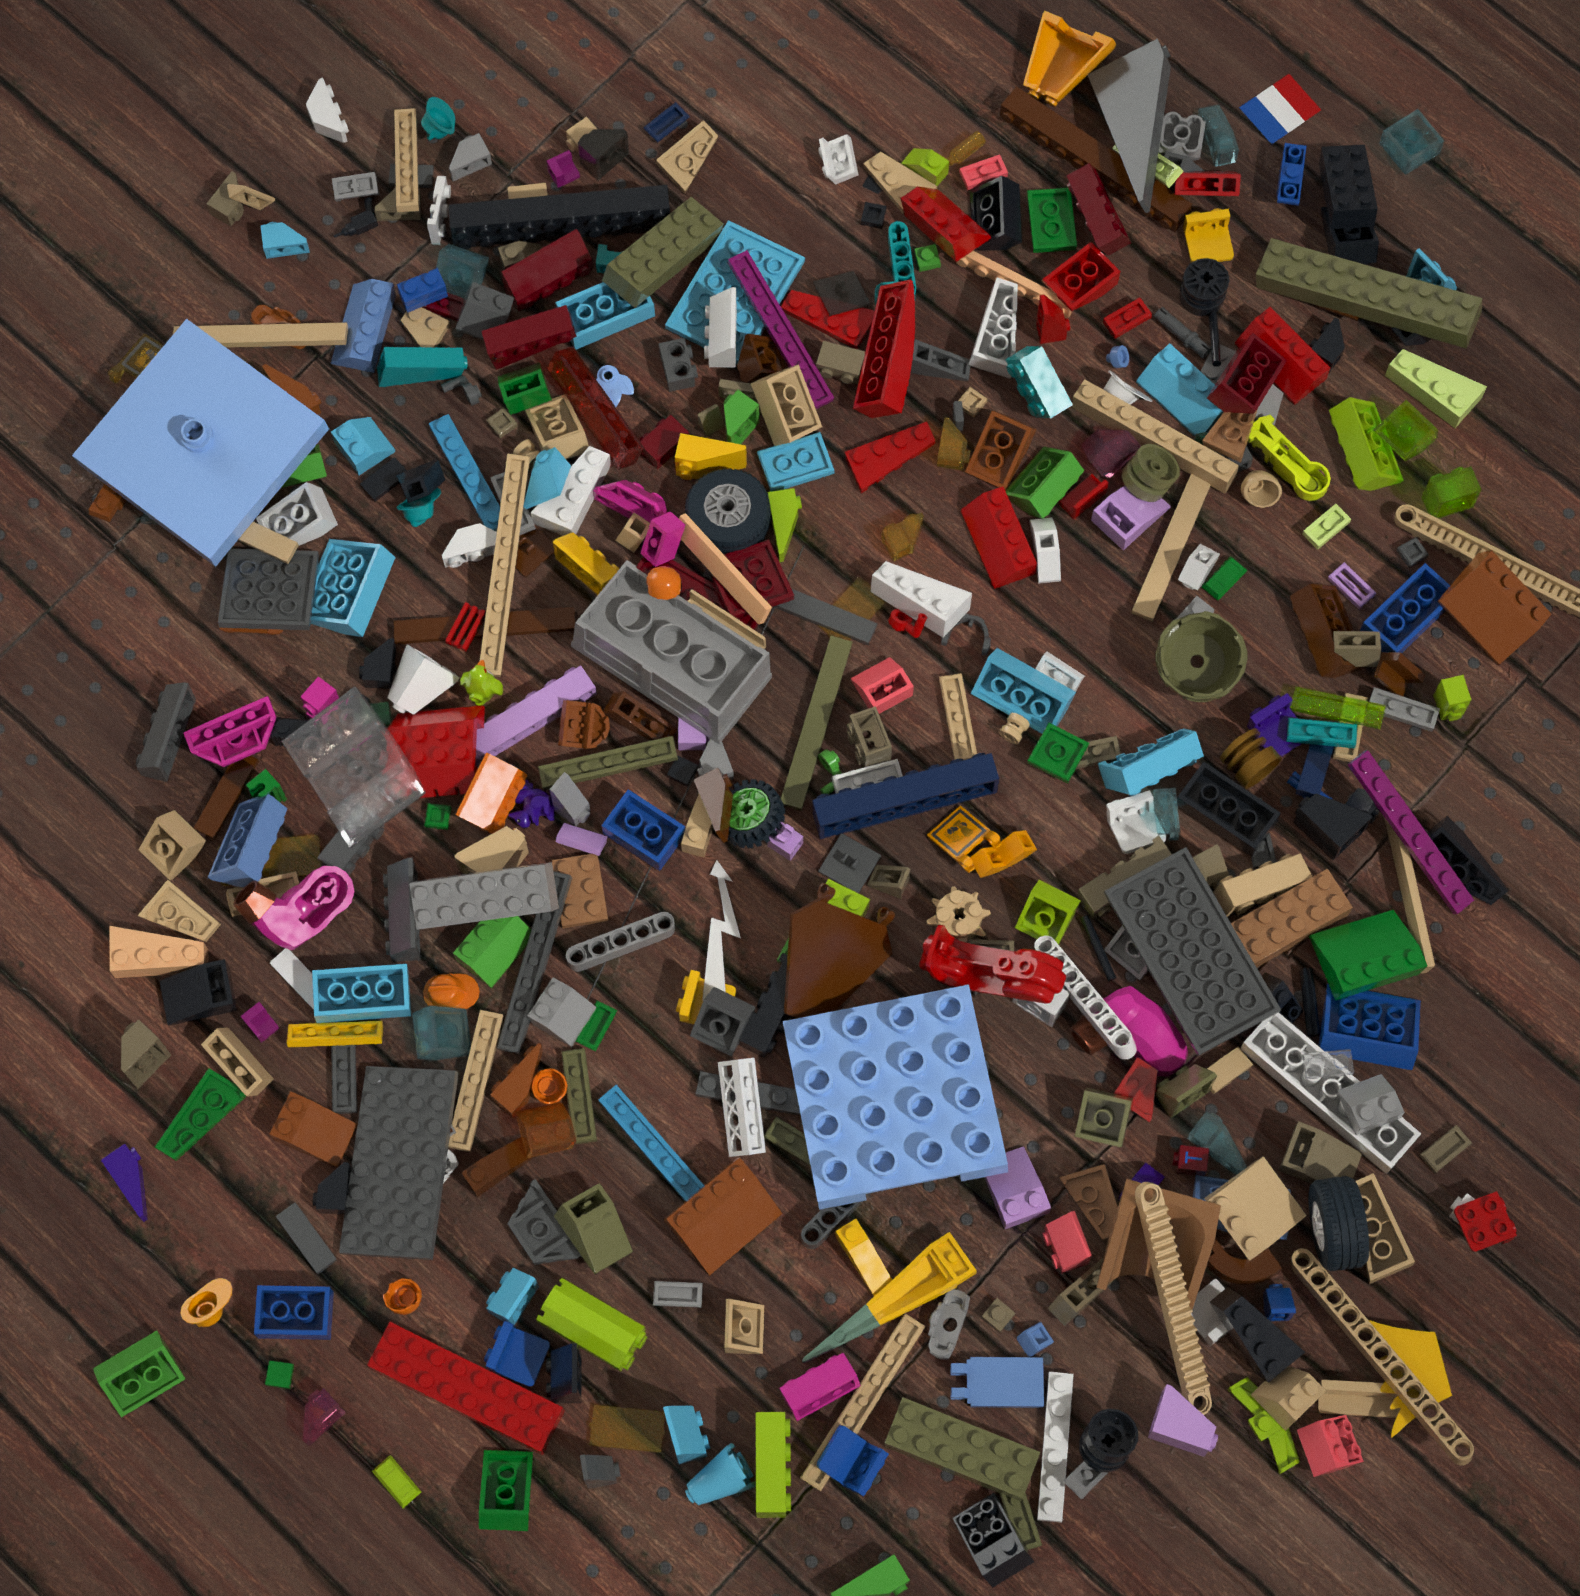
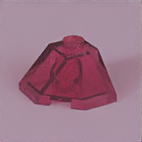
M1097 429L1081 444L1087 459L1102 476L1106 477L1113 476L1141 447V444L1128 430Z
M324 1388L321 1391L318 1389L308 1397L307 1400L309 1402L305 1405L303 1441L308 1446L312 1445L346 1413Z

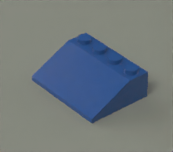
M1327 984L1319 1047L1330 1056L1413 1070L1419 1047L1421 1000L1372 991H1364L1335 1000L1329 984Z

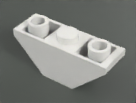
M320 78L306 103L309 117L316 133L345 143L347 142L346 133L349 132L345 120L341 121L339 115L342 113L338 103H333L332 101L334 93L330 84L326 85L324 79Z
M1053 518L1030 520L1034 556L1037 562L1038 584L1061 581L1060 549Z
M480 523L458 529L442 554L445 568L449 566L452 568L458 567L464 562H476L484 559L486 556L494 555L497 532Z

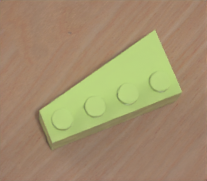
M1404 349L1389 364L1385 374L1387 378L1454 428L1460 424L1482 399L1487 388L1485 385Z

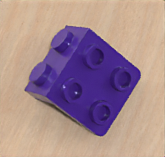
M1288 693L1282 697L1277 695L1263 709L1261 707L1255 709L1250 714L1251 717L1247 724L1249 730L1257 728L1260 731L1259 738H1266V743L1263 746L1264 749L1273 746L1281 757L1303 744L1286 742L1288 718H1297L1290 709L1293 700Z

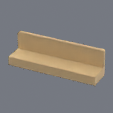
M691 589L689 592V603H694L702 608L703 612L758 648H766V638Z
M1321 1380L1319 1382L1326 1390L1318 1399L1319 1414L1396 1418L1401 1409H1390L1397 1394L1381 1392L1380 1388L1383 1383Z

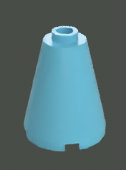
M730 1443L687 1483L688 1489L685 1490V1493L692 1504L696 1502L697 1505H702L752 1489L756 1486V1481H750V1478L754 1475L741 1452L736 1454L732 1450L736 1447L734 1444Z

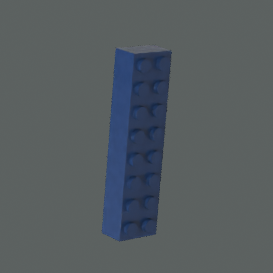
M978 753L973 755L971 759H955L950 764L944 766L940 764L928 767V770L921 772L913 770L907 772L905 776L898 778L890 776L883 779V782L875 784L874 782H867L862 784L860 788H844L833 795L821 794L813 800L812 814L819 838L824 839L995 794L998 790L999 775L992 753Z

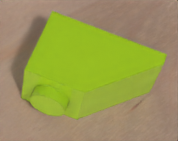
M913 148L901 163L937 187L948 175L949 161L932 149Z

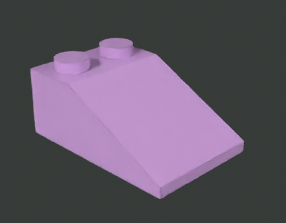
M1024 1146L1006 1152L1007 1173L984 1177L1004 1229L1049 1214L1051 1210L1042 1183Z

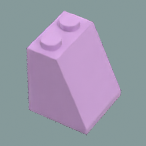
M1168 1384L1165 1386L1158 1402L1148 1438L1204 1457L1208 1451L1212 1452V1449L1215 1448L1218 1435L1214 1434L1216 1426L1175 1388Z

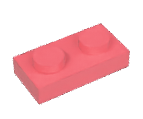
M1000 154L962 167L959 171L967 191L1000 176L1008 177V171Z

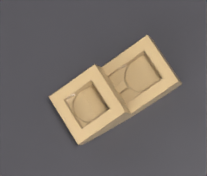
M1239 1046L1207 1068L1217 1075L1210 1090L1213 1094L1230 1084L1236 1077L1253 1066Z

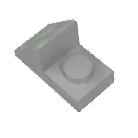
M1082 1462L1064 1481L1080 1499H1083L1107 1473L1098 1472L1090 1468L1085 1462Z

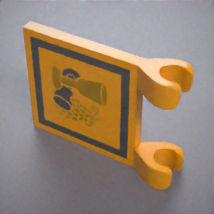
M961 805L927 834L930 840L957 861L968 873L973 871L975 866L967 854L984 839L995 849L1002 845L1000 836L996 832L986 827Z

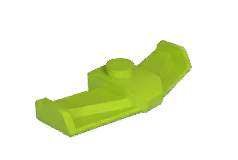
M1248 1377L1244 1378L1227 1390L1254 1415L1247 1422L1259 1442L1268 1438L1278 1472L1282 1474L1300 1463L1290 1429L1288 1428L1285 1431L1251 1396L1258 1387Z

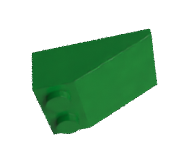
M484 1450L479 1503V1529L528 1531L533 1452Z

